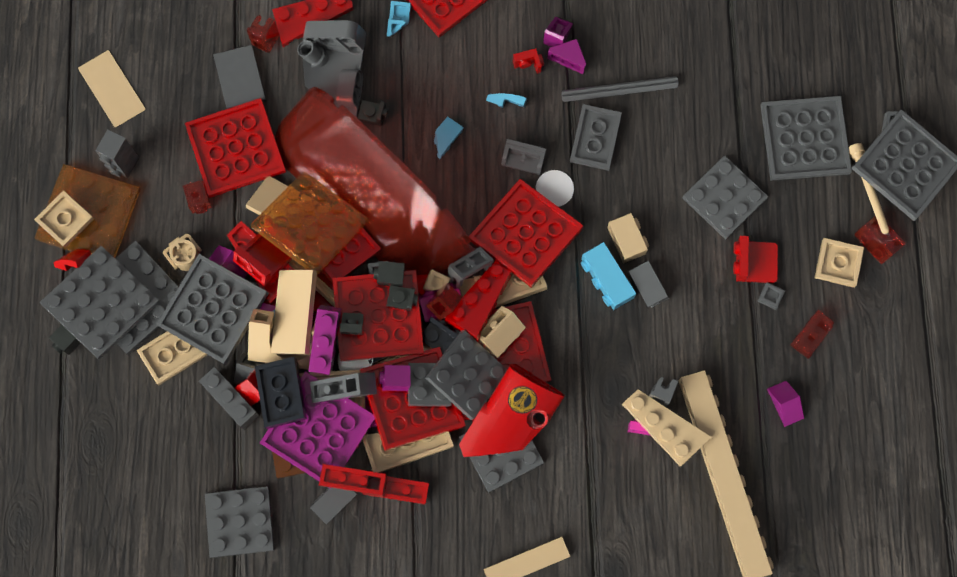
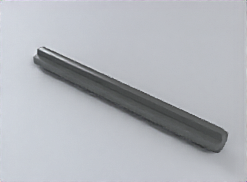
M677 76L569 89L563 90L561 97L563 102L672 89L678 87L679 81Z

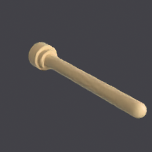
M862 143L848 147L850 158L856 162L865 152ZM862 178L880 230L883 234H887L889 227L875 189Z

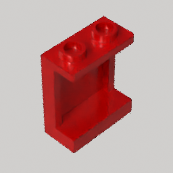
M267 220L264 229L244 248L239 246L234 250L233 261L265 286L279 273V270H282L298 254L299 244L294 237L286 235L277 224Z

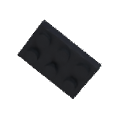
M293 356L255 366L264 428L270 429L307 419L297 358Z

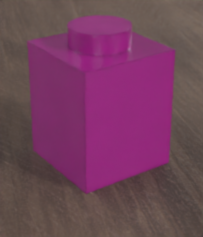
M385 365L382 371H379V384H382V391H408L411 387L410 366Z

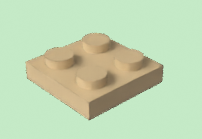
M62 191L34 220L66 248L94 218L65 191Z
M823 238L815 278L855 288L857 286L864 247Z

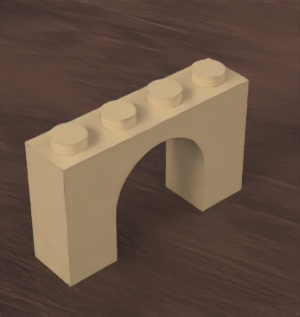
M253 309L249 320L248 360L270 363L294 356L297 358L299 369L309 370L315 323L312 329L309 355L271 353L274 312Z

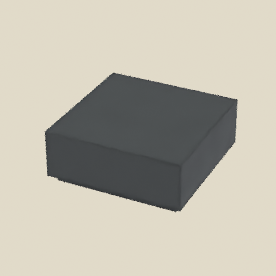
M766 282L757 301L776 310L785 290Z

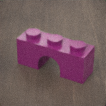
M320 305L317 309L309 372L328 375L332 372L336 351L334 349L335 340L339 329L342 308Z

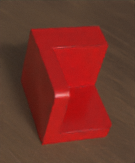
M255 369L247 379L235 387V390L250 406L260 401Z

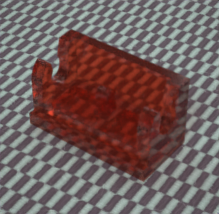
M259 15L246 30L253 46L270 53L279 37V32L275 20L269 18L264 26H260L258 23L262 17Z
M817 310L790 346L809 359L833 328L834 322L820 310Z

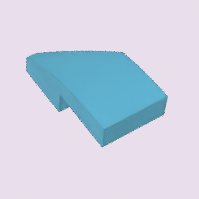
M391 1L387 37H391L409 24L411 3Z
M497 93L488 95L486 101L496 104L501 108L504 107L505 101L525 108L527 98L514 94Z
M449 117L435 131L434 143L437 146V156L439 159L450 149L451 144L462 133L464 128Z

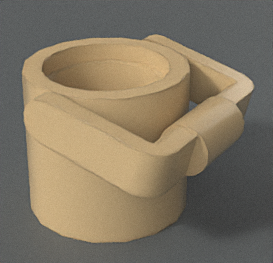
M185 234L181 238L177 237L170 242L169 247L163 251V254L175 270L179 268L183 271H189L202 250L189 234Z

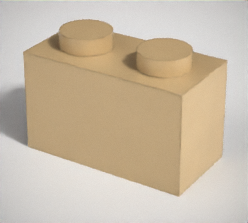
M632 213L608 223L607 228L623 263L646 255L649 244L646 237L641 236L639 221L637 218H633Z
M501 306L489 319L486 327H483L478 341L489 353L498 358L520 336L526 327L512 311Z

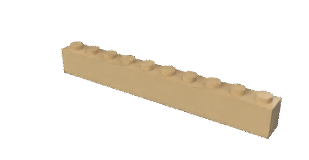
M705 370L681 377L678 381L692 424L712 437L701 447V452L742 576L764 577L773 574L772 569H774L771 558L766 555V542L764 537L759 534L758 528H760L757 516H753L751 510L753 503L751 497L746 495L744 489L746 482L743 475L739 474L737 468L739 467V461L737 456L732 453V440L729 434L726 435L724 429L726 422L724 416L719 414L717 408L719 407V401L717 396L712 393L711 387H713L711 377L706 375Z

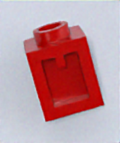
M536 48L513 54L514 68L520 67L524 69L534 63L536 73H541L544 62L542 55H538Z

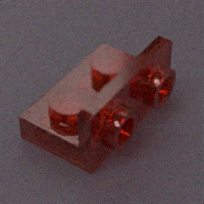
M875 216L855 233V236L879 263L883 264L906 243L889 225V232L883 234Z

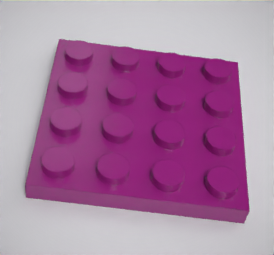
M305 371L300 380L307 419L268 429L260 444L320 481L322 464L345 467L375 419L371 412L349 398L312 403L310 382L318 381L319 379Z

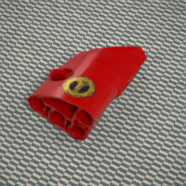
M513 363L509 366L490 399L483 405L459 445L463 457L523 450L543 427L550 422L565 395L525 368ZM536 413H542L545 416V422L537 421Z

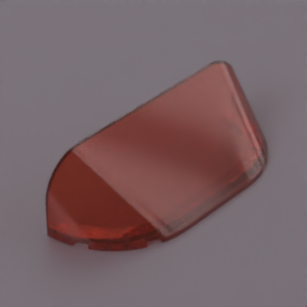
M317 87L310 88L281 121L276 132L275 140L284 167L323 206L333 210L342 203L381 248L380 252L375 255L379 261L404 263V271L416 270V275H429L430 270H434L448 276L450 264L476 250L469 244L471 240L448 209L440 210L434 193L346 107L341 105L337 108L334 104L335 100L331 95Z

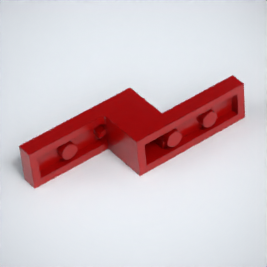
M322 464L319 486L361 492L363 495L426 505L429 483L388 477L383 473Z

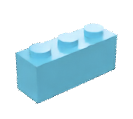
M604 242L582 255L581 265L586 273L590 272L593 277L591 279L593 285L597 290L600 289L604 295L602 296L603 301L608 307L611 306L615 310L634 299L636 292Z

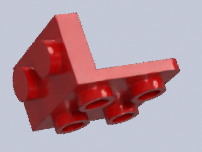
M740 236L737 242H734L736 262L733 265V273L736 274V281L775 283L778 274L777 244L749 242V236Z

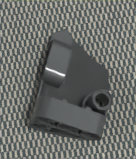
M307 21L303 41L297 48L298 54L303 58L305 87L343 122L349 124L358 116L363 86L361 67L367 33L358 23L353 21Z

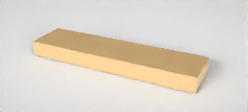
M560 537L484 569L486 577H523L569 558L570 554L563 538Z

